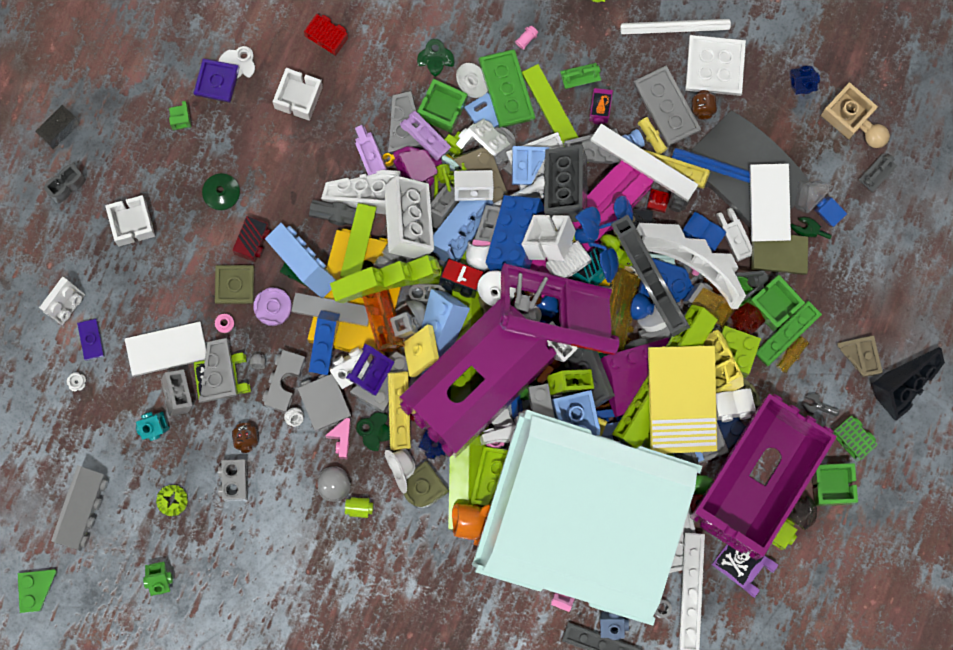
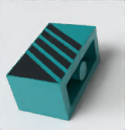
M596 247L591 252H588L592 259L591 263L572 275V280L597 286L606 279L600 264V253L603 250Z

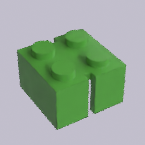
M433 79L417 113L427 123L452 133L459 115H461L467 103L468 94Z
M780 275L772 280L748 303L750 308L773 332L805 304Z
M855 463L819 465L812 477L813 485H817L813 489L815 506L854 505L858 503L857 485L849 487L850 483L856 481Z

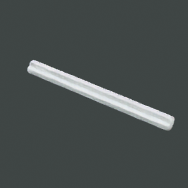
M730 19L622 23L620 31L621 34L729 30L731 21Z

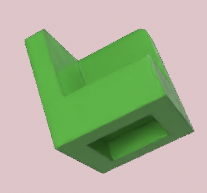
M182 101V106L169 108V120L173 130L191 127L186 101Z

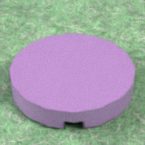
M267 288L257 295L254 301V312L263 324L277 326L283 324L289 318L292 312V303L289 296L283 290Z

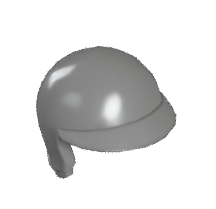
M417 300L405 301L406 303L395 309L397 315L405 312L414 315L418 322V331L421 330L426 311L424 303Z
M337 466L328 467L319 474L318 492L323 499L337 502L349 494L351 484L347 473L342 468Z

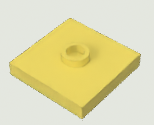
M426 325L403 342L410 377L415 378L439 359L432 325Z

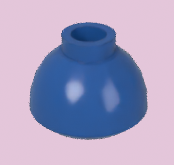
M637 293L633 297L630 307L632 319L640 320L653 314L654 304L650 303L649 299L643 294Z
M545 296L542 302L536 305L541 310L542 317L552 319L559 313L557 298Z

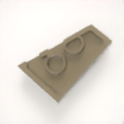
M483 146L453 158L461 169V164L464 163L467 171L492 170L493 203L503 199L504 195L508 196L495 159Z

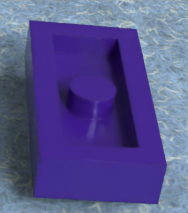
M97 319L77 323L84 360L89 361L105 357Z

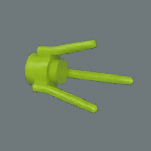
M448 164L436 167L438 173L434 177V199L438 195L439 181L442 184L445 183L447 190L451 191L450 181L454 180L448 177V175H454V172L450 170Z

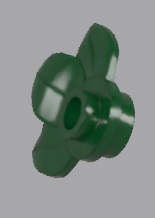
M432 39L428 41L426 48L418 54L417 63L418 66L427 65L430 73L436 77L441 73L444 65L454 66V56L450 50L444 48L440 40ZM433 45L438 46L437 52L432 51L431 47Z
M375 413L370 418H363L358 421L356 425L357 433L363 437V443L368 449L378 452L380 442L390 440V428L385 425L388 415ZM364 425H369L370 429L368 431H363L362 427Z

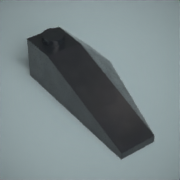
M938 347L886 372L872 384L876 399L894 420L897 421L911 409L913 399L917 394L921 395L923 393V386L928 380L932 381L944 365L942 348Z

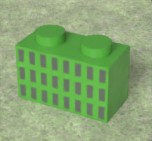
M850 416L834 430L833 434L837 436L836 440L858 462L878 444L875 442V437L862 428V423L856 417Z

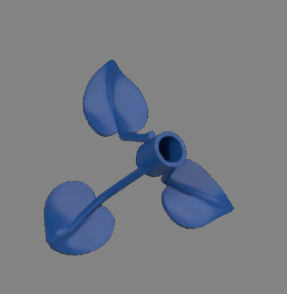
M619 196L614 203V212L617 217L615 221L626 215H629L630 219L633 220V210L626 196ZM588 207L575 216L582 225V228L577 229L575 232V240L579 241L580 244L588 243L589 247L594 246L603 250L600 253V264L607 282L611 283L618 271V256L613 248L607 249L606 246L594 242L598 239L599 229L609 227L615 221L600 225L601 216L596 207Z

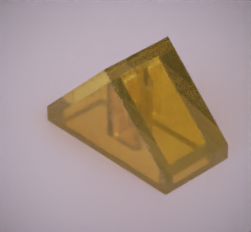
M702 288L692 302L693 305L704 307L718 319L716 323L723 327L733 313L725 298L705 288Z

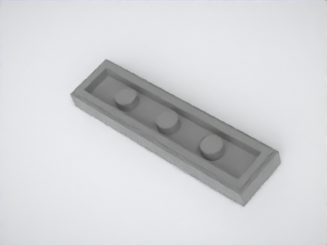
M295 293L292 313L318 317L322 310L340 314L339 322L368 327L371 307L348 302L339 303L332 299Z

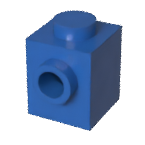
M832 197L821 198L816 203L817 207L814 209L831 227H834L847 215Z

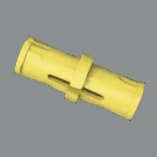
M646 117L638 122V125L646 135L645 139L651 143L656 153L662 154L668 148L661 140L659 131L654 129L649 118Z

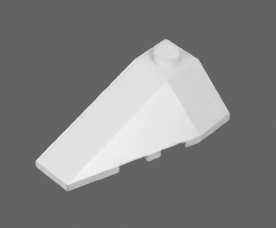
M380 170L372 175L362 174L354 179L344 178L326 182L321 200L330 203H343L352 208H357L358 203L374 206L377 208L376 213L386 214L384 186L395 175L402 177L401 172Z

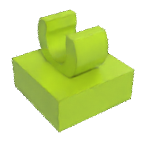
M459 131L455 137L448 134L445 138V141L451 146L448 151L456 156H460L463 152V149L456 145L460 140L458 136L461 132Z

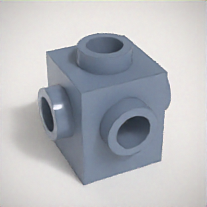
M601 611V638H610L611 640L625 638V631H629V619Z

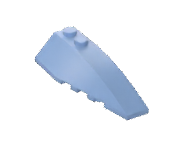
M591 390L551 398L555 419L589 429L592 435H600V426Z

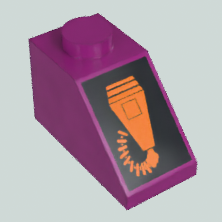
M594 88L589 121L597 125L608 123L613 90Z

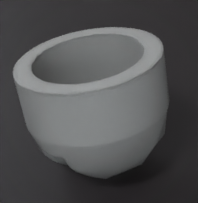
M254 354L250 359V367L253 369H264L265 357L260 354Z

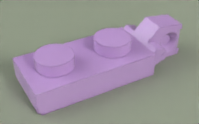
M362 125L356 127L359 138L355 139V144L367 174L372 175L376 174V171L387 170L372 133H367Z

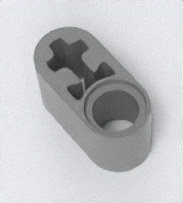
M416 284L409 289L410 301L417 300L427 305L426 291H429L430 295L431 289L444 292L445 290L440 285ZM419 290L423 293V296L421 298H414L412 296L413 292Z

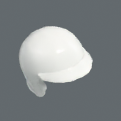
M468 241L466 249L467 264L484 272L488 271L489 268L485 262L490 245L473 246Z

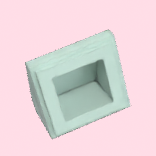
M447 152L442 156V164H448L455 171L460 169V166L453 159L457 157L455 154Z

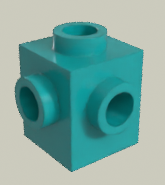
M152 411L142 414L141 419L136 421V431L142 440L147 438L150 441L156 440L161 437L160 434L169 430L163 411L153 414Z

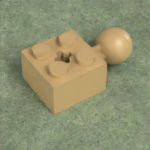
M850 82L821 114L826 121L847 139H850L861 129L865 133L866 142L873 148H882L889 141L890 134L885 126L880 124L873 125L868 121L878 106Z

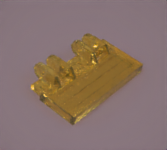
M618 268L612 282V293L610 295L611 333L619 337V351H623L625 345L632 341V339L627 337V333L634 331V328L629 325V323H632L630 307L633 297L638 293L636 287H639L640 282L637 275L623 268Z

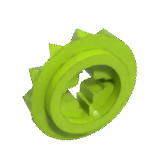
M168 485L163 487L157 494V507L160 512L167 516L179 515L187 506V494L179 486ZM175 493L174 499L177 500L179 504L172 503L171 506H169V502L165 499V497H172V495H174Z

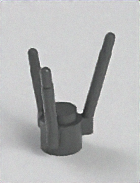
M764 270L736 273L737 277L747 278L750 286L755 287V289L746 294L744 300L764 288L763 285L768 283V275Z

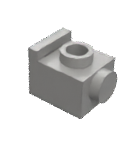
M405 312L390 318L395 337L408 338L418 332V322L414 315Z

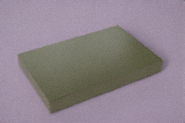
M791 235V240L752 242L751 269L800 275L808 274V237Z

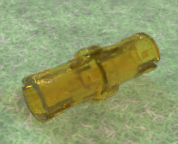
M799 336L791 349H787L786 355L776 366L778 369L781 368V372L787 373L793 363L800 359V354L809 345L808 341L804 342L805 338Z

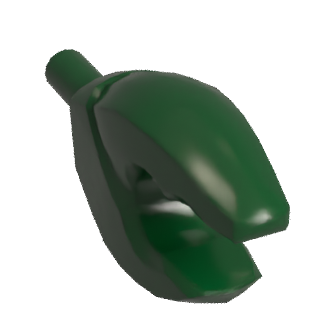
M801 217L798 219L807 225L805 229L794 224L790 225V228L801 236L816 238L817 235H820L827 239L832 237V235L821 231L819 223L811 218Z

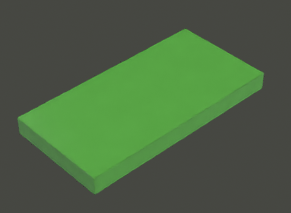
M515 49L479 57V64L497 118L498 127L504 128L535 120V114Z

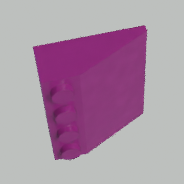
M668 338L601 358L615 395L609 399L615 417L624 415L649 375L648 347H666L669 342Z

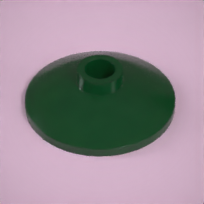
M223 173L215 174L205 181L202 188V196L205 203L212 209L227 210L237 203L240 196V187L232 176ZM219 187L224 189L222 193L217 192Z

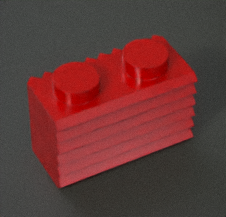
M316 14L304 30L306 38L335 56L348 40L346 29L341 25L335 26L325 15L319 16Z

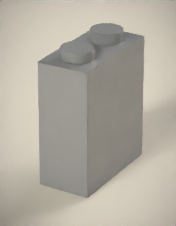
M322 374L318 377V380L313 382L311 380L305 381L298 388L316 433L340 424L346 418L352 419L338 383L332 374Z

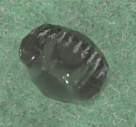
M808 495L805 496L806 500L799 498L795 504L796 509L793 508L787 518L799 525L803 530H807L812 526L817 517L816 504Z

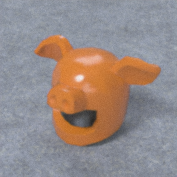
M455 504L452 508L453 535L463 539L474 540L473 545L478 546L491 504L484 507Z

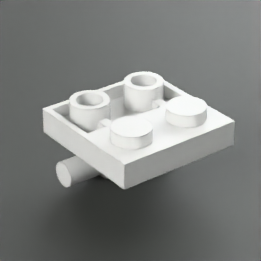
M62 277L39 308L43 313L63 326L77 305L81 303L85 294L70 281Z

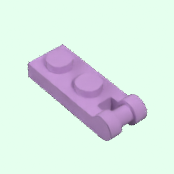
M413 111L409 114L407 120L404 119L400 123L401 128L407 131L436 161L450 150L451 146L417 112ZM414 123L418 125L417 128L413 126Z

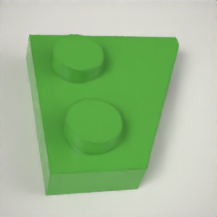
M57 570L17 573L20 613L42 611L45 598L50 592V586L54 577L57 575Z

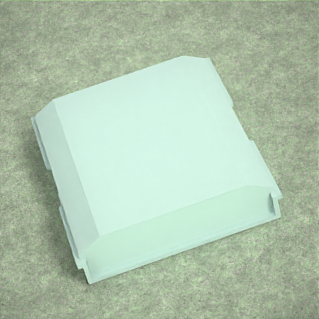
M526 410L525 413L520 412L472 566L476 567V573L540 592L546 589L586 601L590 607L654 625L655 617L653 615L663 595L695 491L697 473L700 474L702 466L642 446H638L635 449L599 435L595 436L592 435L589 429L530 410Z

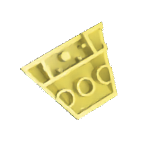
M719 330L711 332L703 346H715L716 394L736 391L744 386L743 375L722 333Z

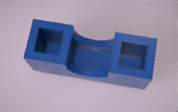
M321 310L316 323L309 372L323 375L329 374L333 361V345L338 331L340 314Z

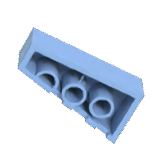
M459 201L433 235V252L438 259L447 262L448 258L458 262L461 260L467 249L468 241L471 242L477 233L485 206H492L493 201Z
M280 223L265 240L305 285L318 296L324 298L332 290L330 283L337 280L325 268L326 265L319 258H315L316 254L309 247H305L307 245L301 237H296L297 232L291 226L285 227Z
M431 289L421 329L426 325L433 326L440 358L456 342L470 308L448 292Z

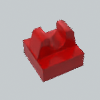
M652 189L646 209L665 213L670 194Z

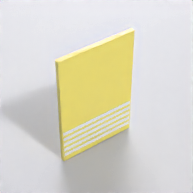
M715 346L648 347L650 449L663 454L717 451Z

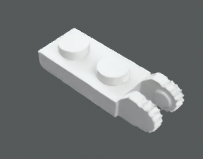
M729 208L727 209V214L732 223L727 224L721 212L717 213L716 217L722 229L727 232L725 238L736 262L752 256V245L740 220L737 219L733 209Z

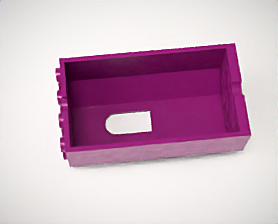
M501 298L399 397L400 408L408 416L412 414L414 422L421 429L425 427L428 430V436L435 443L439 441L442 444V450L449 457L453 455L456 458L556 358L557 353L552 347L547 348V340L502 330V326L499 324ZM510 305V311H512L513 316L525 318L516 308ZM472 366L485 380L464 401L460 403L452 402L447 396L448 388Z
M768 394L762 400L690 516L693 521H700V527L742 554L749 552V556L755 560L764 557L837 437L833 434V430L826 426L821 427L811 416H801L799 414L800 410L797 407L786 405L782 402L783 399L775 394ZM768 448H774L779 451L781 461L766 486H764L749 475L763 452Z

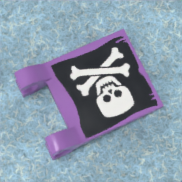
M726 545L712 566L755 598L760 590L752 585L751 582L763 567L773 573L778 564L766 556L755 560L749 556V552L742 554Z

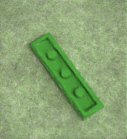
M808 301L757 350L756 356L768 367L822 314Z

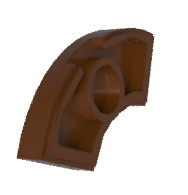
M555 360L550 366L548 365L538 377L537 382L542 385L548 384L547 377L560 372L565 366L564 362Z

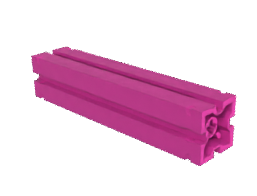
M621 160L587 195V208L596 207L601 216L600 225L615 221L617 219L614 212L615 200L619 196H626L633 209L650 192L654 181ZM572 222L575 230L582 228L580 222ZM612 226L599 229L598 239L594 243L600 244L601 237L612 232ZM588 243L581 244L587 253L596 248L594 246L589 247ZM547 257L545 260H532L530 270L552 275L546 268ZM514 297V299L510 302V304H512L513 306H514L515 300H516L515 297Z

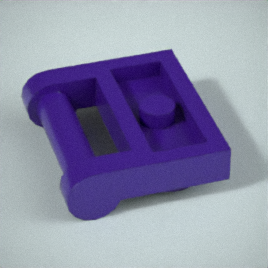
M364 344L361 356L352 372L346 376V379L376 396L395 362L373 347ZM372 355L373 359L362 379L358 378L368 357Z

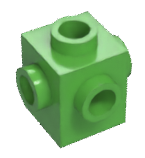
M165 561L145 565L143 583L145 589H149L151 596L170 592V584L173 583L171 571H167Z

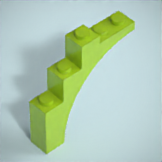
M426 255L408 263L398 261L380 269L369 267L331 282L330 286L335 302L346 303L369 294L416 284L439 285L444 268L438 263L436 258Z

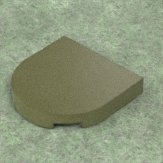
M424 461L415 468L414 473L406 480L407 492L403 494L412 505L425 508L436 503L449 493V490L428 461Z

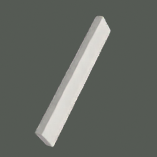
M603 124L599 126L591 138V142L687 202L698 187V184Z
M684 533L679 650H699L705 534Z

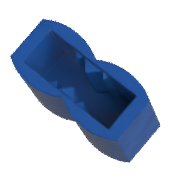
M694 212L682 230L685 238L705 239L712 253L715 252L727 233L724 229Z

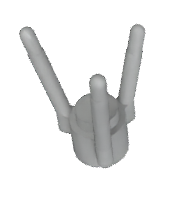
M519 273L514 308L522 314H528L529 309L534 310L535 303L548 278L545 277L535 296L530 301L529 296L521 295L522 273Z

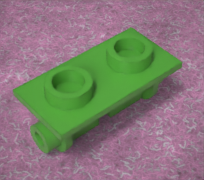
M597 63L560 71L565 89L601 81L599 65L597 66Z

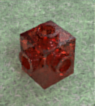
M748 302L730 317L734 322V329L750 335L765 322L759 309Z

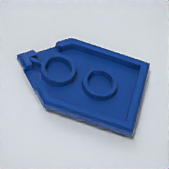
M652 258L676 303L687 297L694 287L687 270ZM641 281L638 293L650 297Z

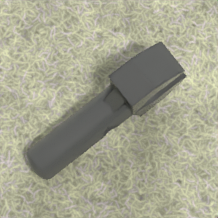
M810 394L805 397L808 400H812L816 405L802 404L805 411L810 414L820 410L834 416L839 415V409L821 403L819 400L820 395Z

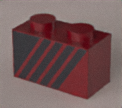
M246 216L232 250L234 255L256 262L257 258H261L264 251L263 243L266 241L265 238L271 233L268 223Z

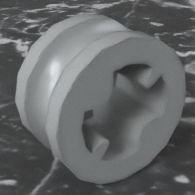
M661 600L660 604L667 607L665 610L666 614L663 615L662 612L659 613L656 610L654 615L658 618H665L670 615L672 607L668 601Z

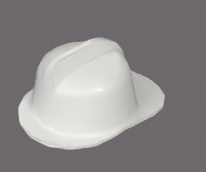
M406 449L393 453L390 450H386L385 457L393 472L400 491L406 493V480L415 470L414 460Z

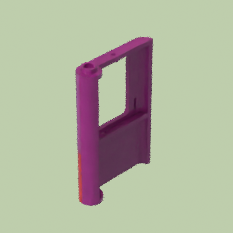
M504 263L501 271V317L499 321L502 330L610 355H615L619 347V337L611 333L610 295L612 289ZM519 273H522L521 290L533 293L537 292L545 277L548 278L541 295L554 297L559 300L560 327L513 316L512 311H510V287L517 289Z

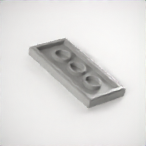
M667 65L633 81L638 94L667 147L701 131L696 118Z

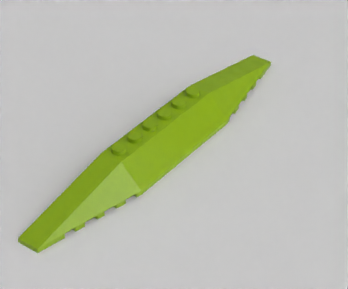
M465 251L459 262L468 265ZM452 290V296L470 308L456 341L483 316L478 292L474 299L472 297H463L460 293ZM472 366L451 385L452 402L460 403L464 401L485 380ZM483 432L456 458L453 455L450 457L448 530H453V506L457 503L473 505L470 502L483 447H486V444L481 445L480 436L484 434Z

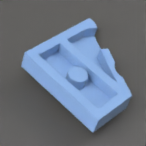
M512 147V185L532 184L545 159V150L549 149V147Z

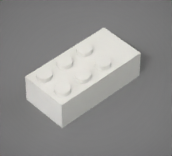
M395 175L384 186L388 250L392 254L418 259L429 255L434 250L429 184Z

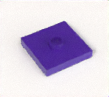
M202 59L193 94L199 97L231 102L240 67L234 64Z

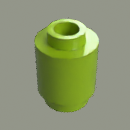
M351 497V499H346L345 514L349 515V517L368 518L369 514H373V503L370 502V498Z

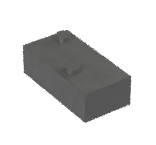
M583 145L547 149L545 150L544 213L545 215H550L551 220L553 215L569 216L572 222H579L575 216L587 208V156Z

